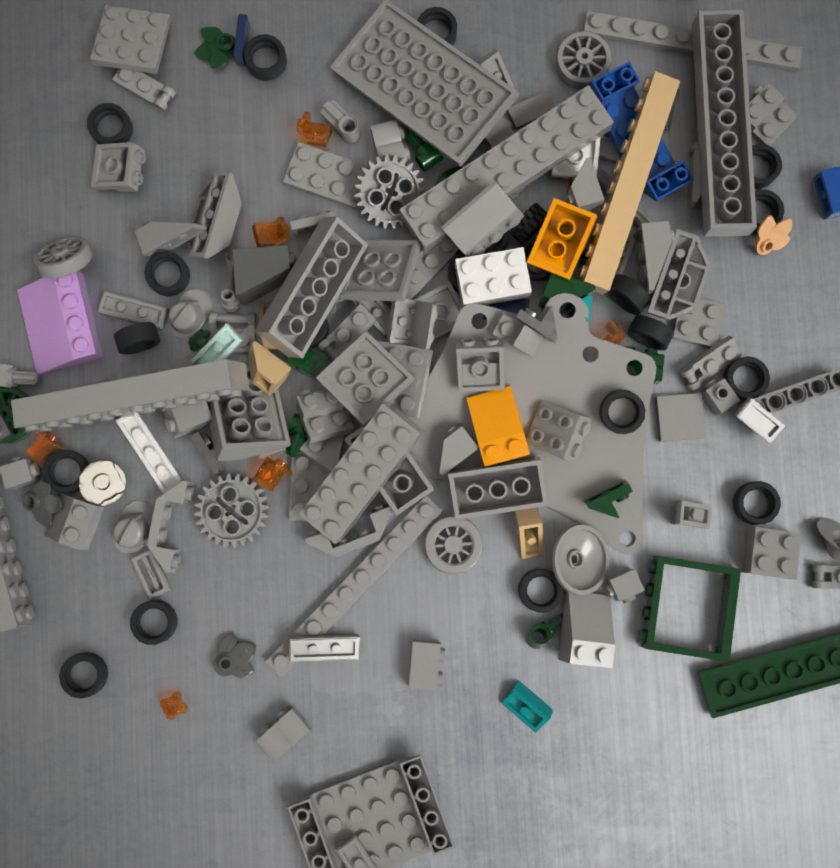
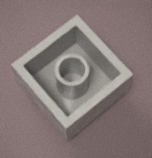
M747 527L742 573L797 580L802 533L761 527Z

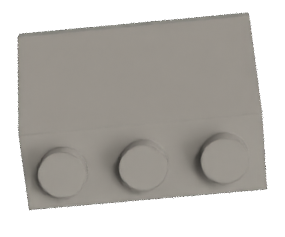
M494 180L441 228L467 257L484 254L485 250L493 243L498 242L504 233L510 228L517 226L524 215Z
M186 355L156 368L153 373L192 366L193 363L190 355ZM206 400L198 401L197 405L192 406L177 405V408L170 410L159 408L164 413L166 419L165 426L167 431L171 433L172 438L196 433L212 420Z

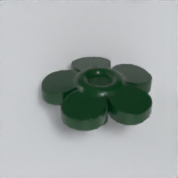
M199 329L189 339L188 345H190V350L195 352L199 349V346L203 348L208 342L206 339L210 336V332Z

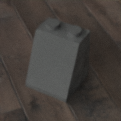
M288 245L233 250L235 293L243 305H248L282 286L297 261L294 252L290 251Z

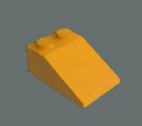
M554 198L527 263L570 280L594 227L597 215Z
M511 385L506 386L505 390L489 391L466 398L485 467L530 455Z

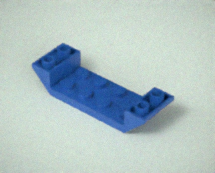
M630 61L591 81V89L614 121L607 134L620 158L623 155L620 150L624 140H628L630 132H627L630 121L635 119L637 112L634 111V108L639 99L634 87L640 80ZM662 138L643 193L654 201H658L694 181L684 160L678 164L674 162Z

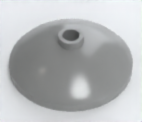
M571 526L559 535L553 548L552 567L559 584L570 593L586 595L596 591L605 581L609 571L610 555L604 537L591 526Z

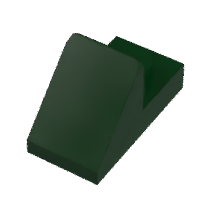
M625 480L584 501L589 509L620 518L612 502L615 500L616 502H621L629 497L628 494L633 491Z

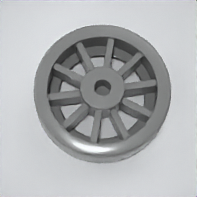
M579 31L572 33L561 42L555 60L556 70L560 78L572 87L580 89L588 85L591 87V81L608 73L612 60L611 50L607 42L593 32ZM566 64H572L570 67L566 68ZM575 69L578 70V75H577V76H575V75H573V74L571 73V72L574 71ZM582 71H585L587 78L580 77Z
M69 236L54 240L41 247L35 253L33 263L40 276L60 278L73 274L85 267L90 262L93 253L85 238Z
M455 516L445 517L438 520L429 529L425 539L426 555L432 565L442 572L449 574L463 573L472 568L480 558L482 538L476 526L465 518L455 520ZM448 527H456L454 536H451ZM462 528L466 533L459 538L457 537L458 530ZM444 529L448 535L447 539L439 535ZM469 534L472 542L462 543V539ZM438 537L445 541L444 544L435 545L436 538ZM472 545L471 552L468 553L462 547ZM444 547L445 550L438 556L435 548ZM460 551L468 556L464 561H461ZM448 552L450 553L448 562H445L441 557ZM453 554H456L459 563H451Z

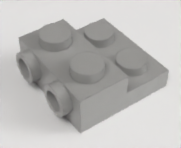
M769 83L766 87L761 85L752 94L754 99L749 104L751 136L759 144L770 146L799 116L783 102L785 97Z
M133 142L96 144L91 188L95 190L115 189L118 192H138L139 185L143 183L141 165L146 161L143 148Z
M488 336L484 338V341H475L472 337L462 338L461 342H456L459 392L505 390L503 340H498V337Z
M324 387L321 391L313 393L311 390H305L299 396H296V409L310 443L354 432V425L348 411Z

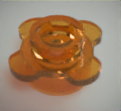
M174 692L171 697L163 698L160 701V706L169 720L175 719L179 713H185L188 708L183 703L181 693Z

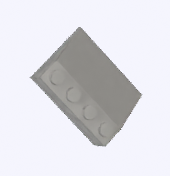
M246 366L250 391L241 392V397L227 398L225 396L220 397L219 401L207 402L212 416L209 424L217 461L242 460L291 445L279 390L277 389L270 397L254 385L249 366Z

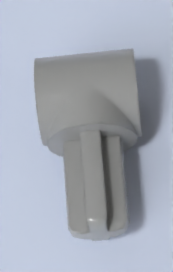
M0 364V387L15 388L18 384L37 385L39 380L38 373L18 371L16 366Z

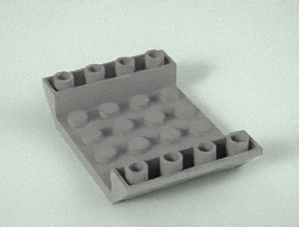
M422 755L391 761L314 791L287 807L309 868H347L336 852V848L355 834L377 868H390L428 852H432V855L435 856L455 848Z

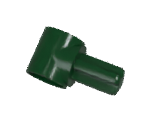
M412 130L406 134V139L416 151L415 160L424 172H427L444 160L439 150L423 141Z
M294 413L289 426L291 445L286 449V454L290 457H298L304 441L308 440L299 414Z
M563 614L557 615L547 623L542 621L534 625L526 636L528 645L533 649H541L552 641L554 634L562 628ZM534 632H540L544 637V641L536 640Z

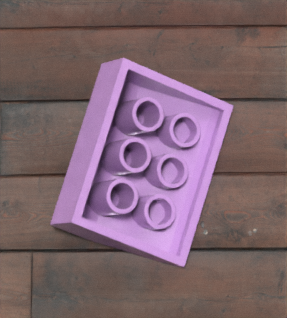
M77 271L60 278L43 277L17 290L38 376L104 359L83 273Z

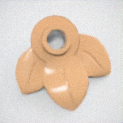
M768 215L759 226L758 236L754 240L756 252L760 255H766L772 250L783 248L790 240L787 234L792 228V219L787 218L776 224L773 217Z

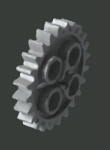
M383 155L382 162L379 157H375V165L371 161L366 162L369 169L360 168L364 175L355 177L360 181V184L353 185L355 189L359 190V193H355L353 197L360 199L355 206L363 207L359 213L368 214L366 221L374 219V226L381 222L382 228L386 229L389 223L390 228L395 229L397 222L400 227H403L404 222L400 217V210L394 214L390 210L391 203L393 201L398 202L399 209L419 197L420 191L425 190V187L419 186V183L424 179L416 178L419 170H411L413 163L405 165L406 158H401L397 162V155H393L391 161L388 155ZM382 170L388 174V181L386 183H382L379 179V173ZM395 173H397V174H398L397 180H395V182H394V184H393L394 175H395ZM402 180L408 184V190L405 193L399 189V183ZM391 188L393 196H388V193L385 192V189ZM374 191L380 197L377 204H373L370 200V195ZM385 199H386V203H385V206H384V210L381 211L380 208H381L382 204L385 202Z
M227 474L226 480L222 476H218V483L210 480L211 488L203 487V490L206 492L205 496L198 495L202 503L195 504L196 507L200 508V511L194 513V515L200 516L201 520L196 522V525H204L200 532H209L207 540L215 537V545H219L223 541V547L228 548L231 542L233 548H237L238 541H240L242 546H246L247 538L254 542L253 534L261 535L262 533L258 528L260 526H267L262 520L270 517L264 514V510L270 509V506L263 505V502L268 500V497H261L260 495L264 490L262 488L255 490L258 483L254 481L249 485L250 478L247 476L243 481H241L240 474H237L234 480L231 474ZM229 489L236 491V497L232 501H228L226 498V492ZM217 497H220L230 507L236 506L235 512L245 518L248 524L245 525L235 515H228L230 511L216 500ZM247 503H251L254 507L253 513L249 516L243 512V507ZM218 506L221 509V515L219 518L214 519L211 515V510ZM235 520L239 525V529L233 534L229 531L228 526L230 522Z

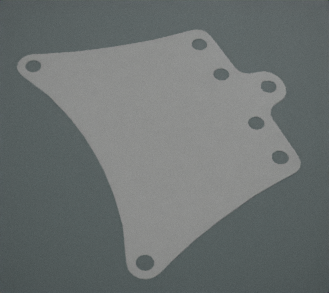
M557 294L550 298L537 320L541 321L549 307L552 306L558 336L556 343L544 336L535 353L531 356L503 340L505 387L511 385L525 438L528 436L539 404L542 401L591 418V428L583 440L582 452L575 462L561 459L529 444L527 445L530 455L508 461L540 456L548 501L547 507L562 513L582 525L595 528L604 537L606 543L622 554H633L641 548L644 541L642 513L643 456L647 416L657 367L652 357L645 353L593 336L588 329V322L586 321V318L589 317L586 303L573 294ZM570 302L575 306L574 316L571 318L561 316L559 310L563 303ZM478 303L465 305L458 314L442 354L428 377L420 418L407 416L425 431L412 450L432 479L449 480V471L443 476L440 474L443 441L447 436L445 432L455 424L458 427L463 424L478 443L466 398L489 392L458 391L456 342H461V339L466 337H472L475 341H484L485 337L495 336L492 333L503 314L526 325L516 318L517 314ZM477 313H482L487 317V325L483 329H476L471 323L472 317ZM588 346L595 347L599 353L598 358L593 362H587L582 355L583 350ZM632 360H638L643 367L642 372L637 376L630 375L626 369L627 364ZM619 389L629 390L638 395L646 409L642 425L634 432L628 434H616L607 429L599 415L600 404L604 397L610 392ZM620 398L611 403L608 414L613 423L624 426L633 421L636 416V408L632 401ZM480 448L451 470L484 465ZM625 480L633 491L628 494L629 497L621 502H616V500L612 502L620 518L589 509L584 501ZM625 531H631L635 535V542L631 546H624L620 542V535Z

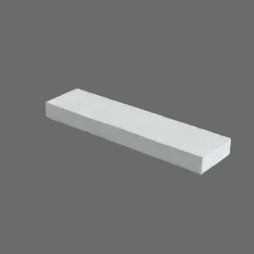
M139 412L134 413L135 416L120 417L116 420V423L162 493H166L184 481Z

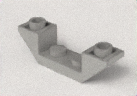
M180 482L157 498L155 502L147 546L167 573H174L175 569L179 568L181 562V555H178V549L162 547V543H165L168 530L165 529L166 522L170 520L172 514L170 502L188 505L194 496L192 482Z
M386 504L373 508L374 513L370 514L376 532L372 533L370 529L359 533V539L350 541V538L343 539L337 543L338 547L334 548L332 541L318 530L308 533L309 538L304 540L306 544L334 557H339L380 541L393 510L391 507L387 508Z

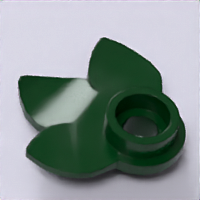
M217 27L200 29L205 42L195 50V55L202 60H210L211 68L222 67L227 62L228 57L234 53L235 37L228 33H223ZM225 44H230L229 47L223 48Z

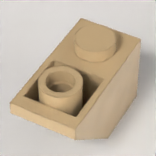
M254 341L247 356L252 383L271 397L285 382L291 367L285 361L272 354L266 347Z

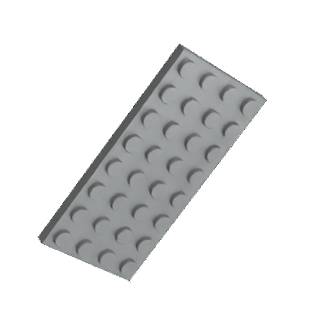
M388 0L382 2L330 66L332 72L460 167L519 97L518 91Z

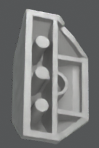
M214 171L211 179L200 192L191 223L205 225L207 230L187 241L190 257L208 259L230 246L242 205L233 173Z
M679 229L676 230L657 284L651 294V302L647 310L648 314L669 321L697 309L711 269L699 236Z

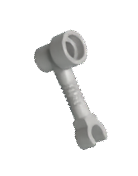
M226 252L224 255L227 265L226 287L221 293V304L226 312L233 313L240 308V301L234 291L233 260H229L228 253Z

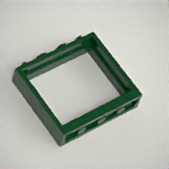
M653 556V560H650V566H648V573L651 574L650 583L647 582L645 587V596L648 597L647 606L644 605L642 609V619L645 621L644 629H640L639 632L640 643H642L641 647L649 650L730 662L741 569ZM664 564L724 573L715 652L654 643Z

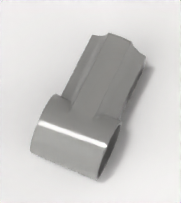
M334 100L327 101L323 105L320 115L341 135L345 142H356L360 138L357 119L349 115ZM348 127L354 128L352 131H345Z

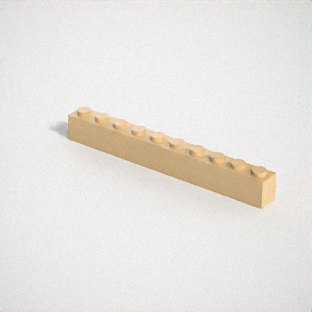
M657 71L650 78L646 77L641 90L644 93L635 105L634 111L637 113L635 119H632L628 126L627 132H630L628 140L625 139L620 150L623 153L622 158L617 161L613 173L616 175L614 181H611L606 191V194L609 195L607 202H603L600 208L599 215L602 216L600 222L596 223L593 229L592 236H595L593 243L588 245L585 252V257H588L586 264L581 266L578 273L580 281L596 286L594 292L602 295L610 291L680 83L679 80Z

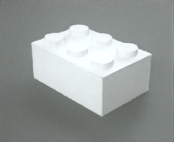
M524 247L455 259L454 266L462 308L472 303L488 305L527 298L532 293Z

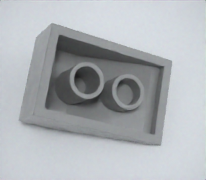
M669 221L641 223L632 236L636 238L634 254L637 280L649 295L655 289L671 243L674 240L673 228H670Z
M566 590L558 660L570 664L612 668L615 639L609 595L595 593L577 595Z

